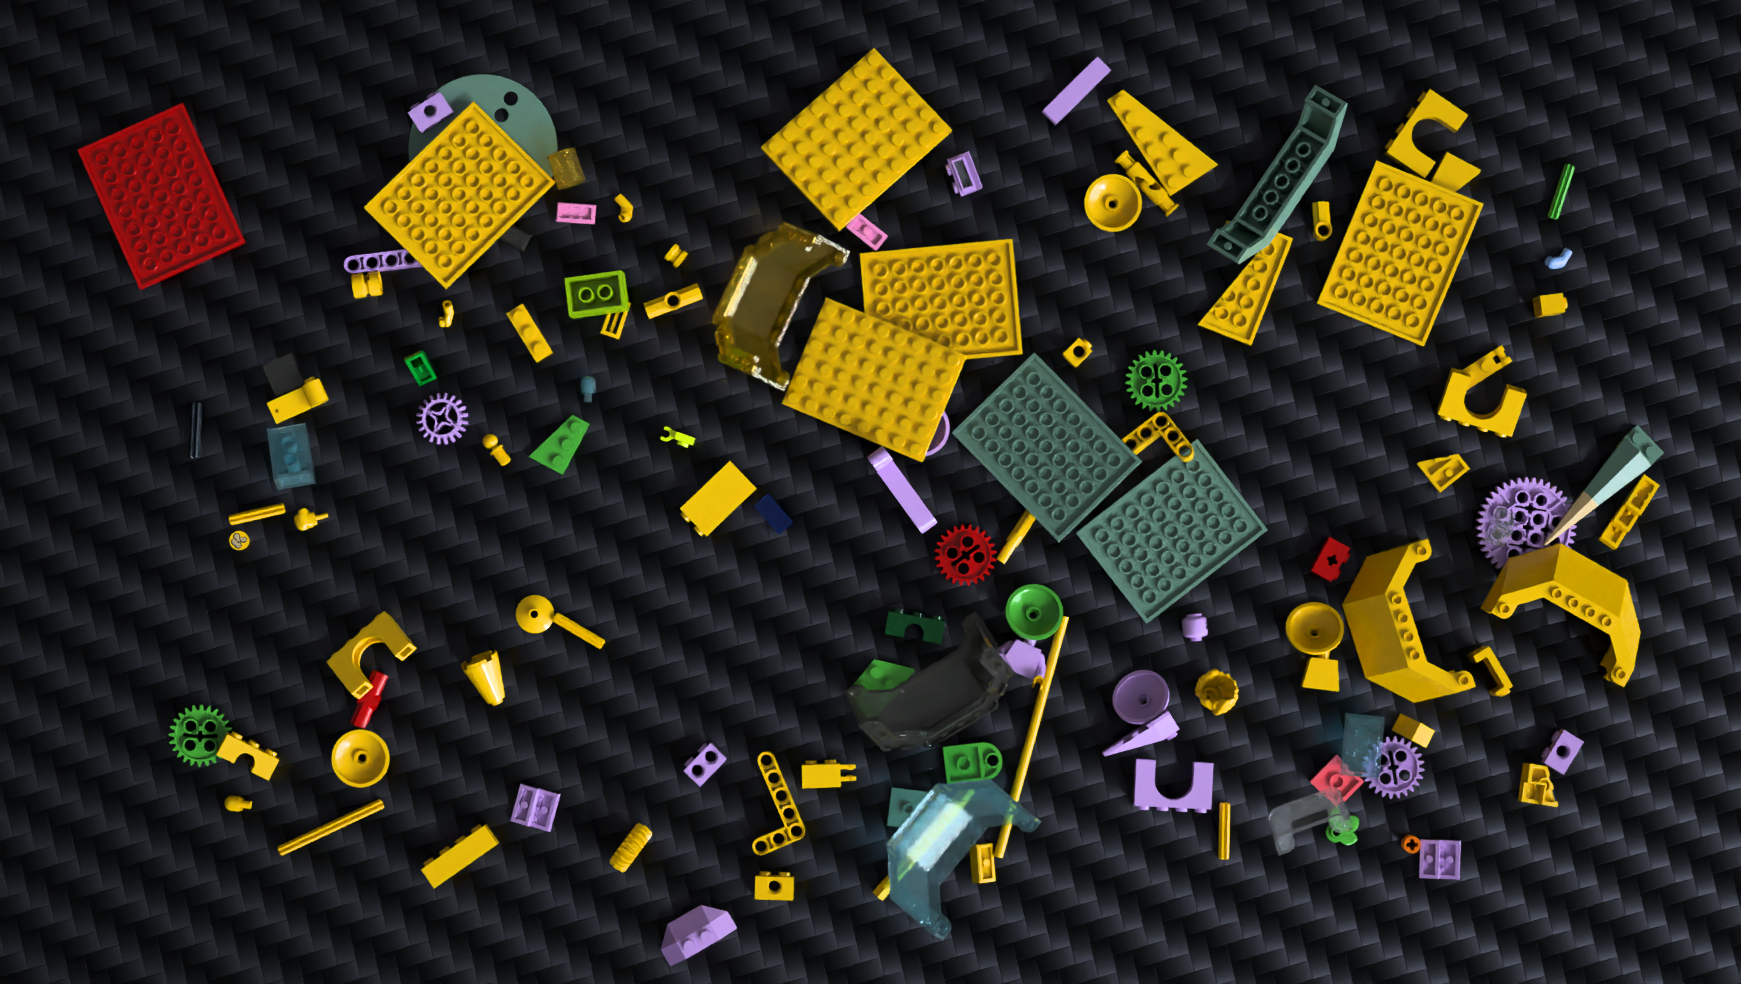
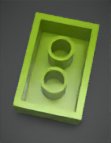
M623 271L564 278L568 312L571 318L629 311L626 278Z

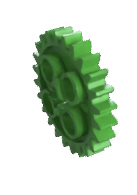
M1153 350L1150 356L1146 351L1145 358L1139 355V362L1136 360L1132 361L1135 367H1128L1131 374H1126L1125 376L1130 378V381L1125 382V384L1130 385L1131 388L1127 389L1126 392L1133 393L1130 399L1136 397L1135 405L1140 402L1142 403L1141 409L1149 406V412L1152 411L1153 407L1159 412L1160 407H1163L1166 411L1167 404L1173 408V401L1180 402L1177 396H1184L1181 389L1187 388V386L1182 384V382L1188 379L1182 377V374L1186 370L1180 371L1179 368L1183 364L1175 363L1177 357L1171 360V353L1165 357L1163 350L1159 355H1157L1156 350ZM1154 364L1157 365V379H1161V382L1158 383L1159 398L1155 397V383H1151V380L1155 378ZM1162 366L1169 367L1170 374L1168 376H1163L1160 373ZM1143 367H1148L1151 370L1150 377H1143L1141 375ZM1163 385L1171 387L1170 395L1162 393L1161 388ZM1144 386H1149L1152 389L1151 396L1143 395L1142 389Z
M194 704L192 711L186 707V714L179 712L178 714L181 719L174 718V722L177 725H171L170 728L175 731L169 733V736L174 737L170 744H176L172 750H179L177 757L185 756L183 762L190 759L191 766L197 761L198 767L201 766L203 761L206 766L209 765V760L216 763V756L222 759V757L216 755V751L226 732L232 729V727H226L229 719L222 720L225 714L218 715V708L211 711V705L204 709L203 704L200 705L199 709ZM188 721L196 723L197 727L195 730L187 728L186 724ZM206 722H214L216 729L213 731L208 730ZM199 731H202V734L204 735L217 734L218 737L204 736L203 739L200 740L199 736L188 737L184 736L183 734H198ZM193 740L196 743V747L194 749L187 748L186 741ZM208 740L213 741L215 749H207L205 742Z

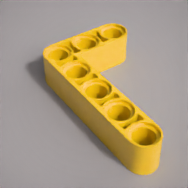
M1164 412L1156 413L1122 439L1126 446L1129 442L1136 443V447L1131 450L1135 455L1161 436L1179 460L1189 462L1194 457L1192 445ZM1161 418L1167 420L1164 426H1158L1157 421ZM1150 430L1151 436L1143 438L1141 436L1142 432ZM1172 433L1178 434V439L1175 441H1170L1168 437ZM1183 448L1190 449V453L1187 456L1180 454Z
M770 751L760 753L757 761L784 826L759 836L754 840L752 848L757 855L767 854L795 842L805 834V826L777 760ZM763 755L771 756V764L764 765L761 762V757ZM772 772L779 775V781L776 783H772L768 778ZM784 790L787 793V798L782 801L777 799V791ZM786 808L794 810L795 814L792 818L784 816L783 812ZM793 826L801 827L802 833L799 836L791 833ZM776 833H781L784 836L782 843L774 841L773 836ZM758 841L766 843L767 847L764 851H759L756 848Z

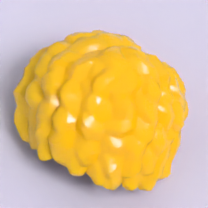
M1212 669L1202 675L1196 683V696L1199 697L1204 707L1213 711L1214 715L1226 713L1235 705L1238 699L1239 689L1236 681L1228 673L1224 674L1217 669Z

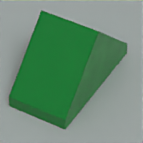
M420 350L404 358L419 386L437 379L424 351Z

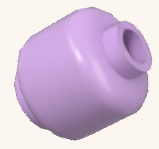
M1202 614L1186 615V618L1182 620L1183 636L1190 638V641H1202V637L1208 634L1207 619Z

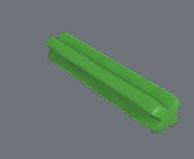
M1565 164L1548 213V217L1551 219H1558L1575 169L1573 165Z

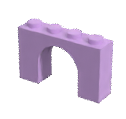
M1135 758L1133 805L1137 806V809L1149 810V807H1157L1156 810L1168 811V807L1176 808V811L1187 812V808L1195 809V812L1206 813L1207 809L1211 810L1212 762L1193 761L1192 781L1189 790L1179 798L1170 799L1162 796L1155 786L1156 760Z

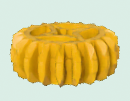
M641 823L636 824L610 859V864L616 870L625 872L652 836V831Z

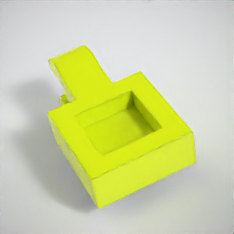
M664 427V430L669 431L670 435L667 438L661 436V440L668 442L675 439L678 440V445L687 448L689 445H694L695 438L676 432L669 427Z

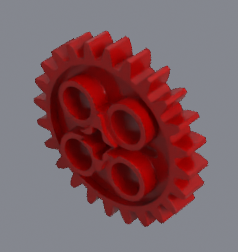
M961 524L960 530L954 526L953 533L947 530V537L941 535V538L944 540L943 543L937 542L941 548L935 550V552L940 553L939 556L934 558L935 560H940V563L936 565V567L943 568L940 574L946 572L947 576L945 579L947 580L952 577V584L959 580L960 586H962L964 581H966L967 586H970V581L972 580L977 584V578L984 581L983 574L990 575L987 569H994V566L990 563L991 561H996L995 558L991 557L992 554L997 553L991 550V547L995 544L988 543L991 537H984L986 531L978 533L979 527H976L973 531L970 524L968 529H965L963 524ZM969 536L972 538L973 544L971 547L963 546L962 540L964 537ZM977 544L980 545L977 550L969 555V560L963 559L955 566L951 565L952 562L962 556V550L967 552ZM949 548L957 550L956 558L950 559L947 556ZM976 552L983 553V562L977 563L974 561L973 556ZM961 563H965L969 567L966 574H960L958 571V566Z

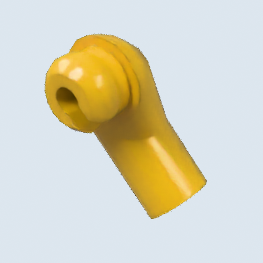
M619 194L614 199L621 207L619 220L621 222H628L632 218L633 206L622 194Z

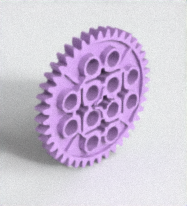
M1517 477L1515 482L1509 479V485L1502 482V489L1496 486L1495 490L1497 493L1490 491L1491 499L1484 498L1487 504L1480 505L1484 511L1477 512L1482 516L1476 519L1480 525L1476 526L1475 529L1481 531L1476 536L1482 538L1477 543L1484 544L1480 550L1487 551L1484 557H1492L1489 563H1496L1495 568L1499 569L1502 567L1503 569L1509 558L1508 553L1512 549L1515 550L1516 556L1551 546L1550 544L1543 545V543L1556 528L1552 525V519L1558 517L1560 522L1569 511L1568 508L1571 506V503H1564L1567 497H1560L1562 491L1555 492L1557 487H1550V482H1546L1543 485L1542 479H1539L1536 483V478L1534 477L1530 479V482L1528 477H1524L1523 481ZM1520 492H1523L1525 499L1520 503L1517 500V496ZM1539 495L1543 496V503L1541 505L1536 503V498ZM1530 503L1531 507L1543 509V511L1529 510L1528 512V510H1525L1524 508L1515 507V505L1525 507L1529 506ZM1501 508L1503 516L1498 519L1495 513L1497 509ZM1520 511L1522 518L1517 522L1514 519V515ZM1536 514H1539L1541 518L1538 524L1533 522V517ZM1508 521L1511 523V526L1506 529L1503 523ZM1523 525H1528L1529 529H1523ZM1572 525L1556 538L1555 544L1562 543L1569 547L1568 543H1574L1570 536H1576V533L1571 532V529H1575L1577 526ZM1498 527L1500 535L1495 538L1492 532L1494 528ZM1541 528H1548V532H1541ZM1515 530L1519 533L1517 540L1511 538V534ZM1533 533H1536L1538 536L1535 543L1530 541V536ZM1524 542V544H1526L1527 546L1537 547V549L1526 547L1522 550V548H1519L1518 546L1509 545V543L1520 545Z

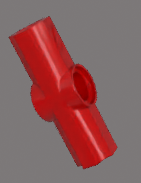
M376 670L371 672L369 682L373 685V688L357 700L358 705L350 721L351 724L366 729L373 711L379 705L382 690L389 676Z

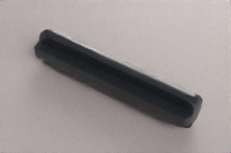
M191 402L188 455L190 458L200 457L201 402Z

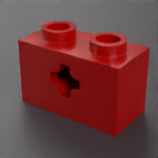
M1327 537L1309 571L1329 582H1332L1333 579L1336 580L1341 572L1339 569L1342 562L1346 563L1350 556L1348 552L1350 548L1331 537ZM1334 556L1335 564L1328 565L1327 557Z

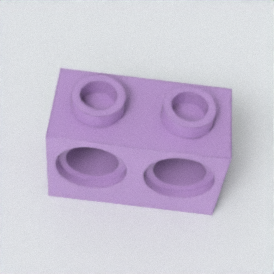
M712 742L709 745L704 743L698 750L700 754L695 759L691 757L684 764L687 767L684 772L699 786L727 760V757ZM708 751L715 752L716 760L708 761L706 753ZM694 765H700L703 768L701 775L693 773L692 768Z

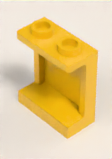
M1481 646L1467 655L1470 662L1477 663L1483 660L1497 683V687L1488 691L1490 695L1503 697L1510 692L1509 689L1513 685L1490 646Z

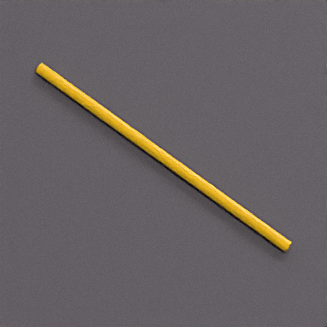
M1063 616L1062 622L1054 634L1046 663L1045 683L1038 692L995 848V857L1003 858L1069 617Z

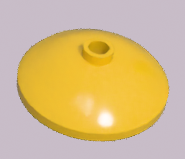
M1109 174L1096 179L1089 186L1084 199V208L1087 217L1096 227L1108 232H1118L1127 229L1137 220L1142 208V198L1139 189L1130 179L1122 175ZM1110 201L1115 202L1116 206L1114 208L1109 207Z
M1309 602L1296 607L1289 614L1286 621L1288 640L1296 649L1307 654L1318 655L1333 650L1341 642L1344 633V624L1339 613L1329 605L1319 602Z
M354 730L344 734L336 742L331 760L334 772L341 781L353 787H368L377 783L385 775L389 767L390 755L386 743L379 735L368 730ZM361 754L366 756L365 761L359 759Z

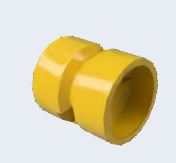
M371 271L367 275H364V273L351 275L355 298H363L367 294L371 296L383 294L379 271Z

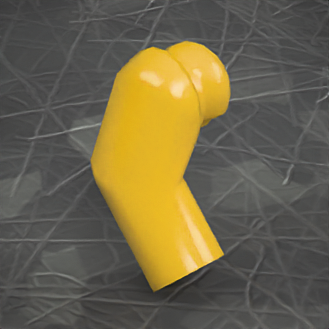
M446 300L442 304L445 317H439L440 327H449L454 315L452 302Z

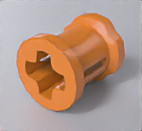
M1406 835L1401 840V847L1408 853H1416L1419 851L1421 843L1417 837ZM1410 839L1413 842H1415V845H1412L1411 849L1406 845L1407 843H1410Z

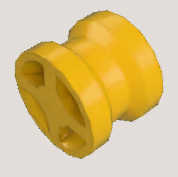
M675 244L668 251L664 259L671 261L673 266L677 268L688 253L680 250L679 246Z

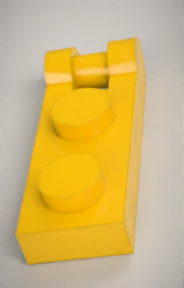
M1502 345L1462 370L1469 372L1471 375L1467 390L1512 362L1511 358L1507 357L1504 353L1505 349ZM1496 355L1501 360L1497 364L1493 360V357H1495Z

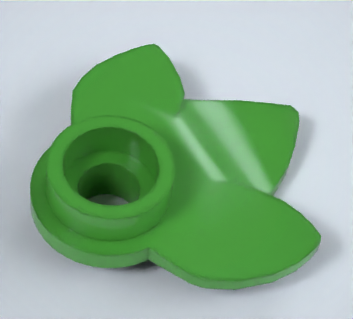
M1341 807L1333 810L1329 816V825L1325 830L1327 839L1330 842H1341L1344 845L1355 843L1358 839L1353 832L1359 826V818L1356 816L1345 817ZM1334 829L1338 831L1337 836L1333 834Z

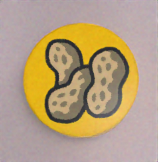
M243 531L232 533L229 539L231 547L235 550L247 548L250 542L249 536Z

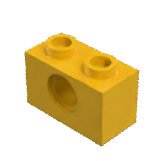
M760 871L759 875L755 876V899L793 901L794 876H790V872H779V875H771V872ZM771 881H778L780 888L773 891L770 889L769 883Z

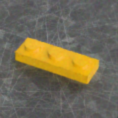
M524 304L506 313L537 363L553 353Z

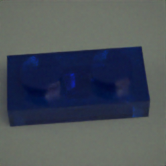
M769 494L754 505L779 535L793 523Z

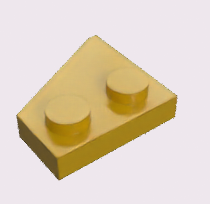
M1459 454L1426 460L1416 464L1439 493L1470 469Z

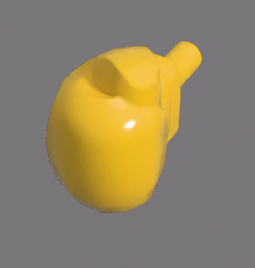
M306 508L298 510V514L294 517V522L297 529L303 531L317 525L316 520L327 518L328 514L324 513L315 516L314 512L310 513Z

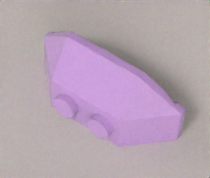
M700 905L667 924L661 951L669 965L672 966L715 943L737 929L728 911Z

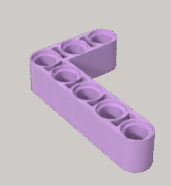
M405 249L355 255L346 258L344 261L345 270L351 274H366L371 271L382 272L422 266L416 260L413 263H407L406 257L409 253ZM390 256H395L396 263L392 266L388 265L387 259ZM372 258L377 259V265L374 268L368 266V262ZM356 260L358 262V268L356 270H350V262Z
M883 446L867 456L868 461L922 534L938 523Z

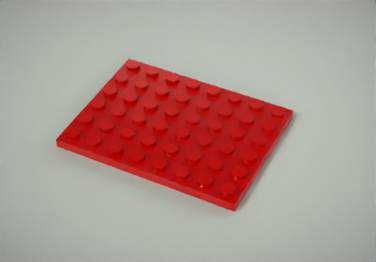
M183 103L78 149L140 290L246 243Z

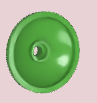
M1028 584L1018 588L1011 594L1006 604L1005 615L1008 625L1017 635L1028 640H1042L1054 634L1059 628L1063 618V606L1059 597L1051 589L1043 585ZM1030 614H1035L1036 618L1032 619Z

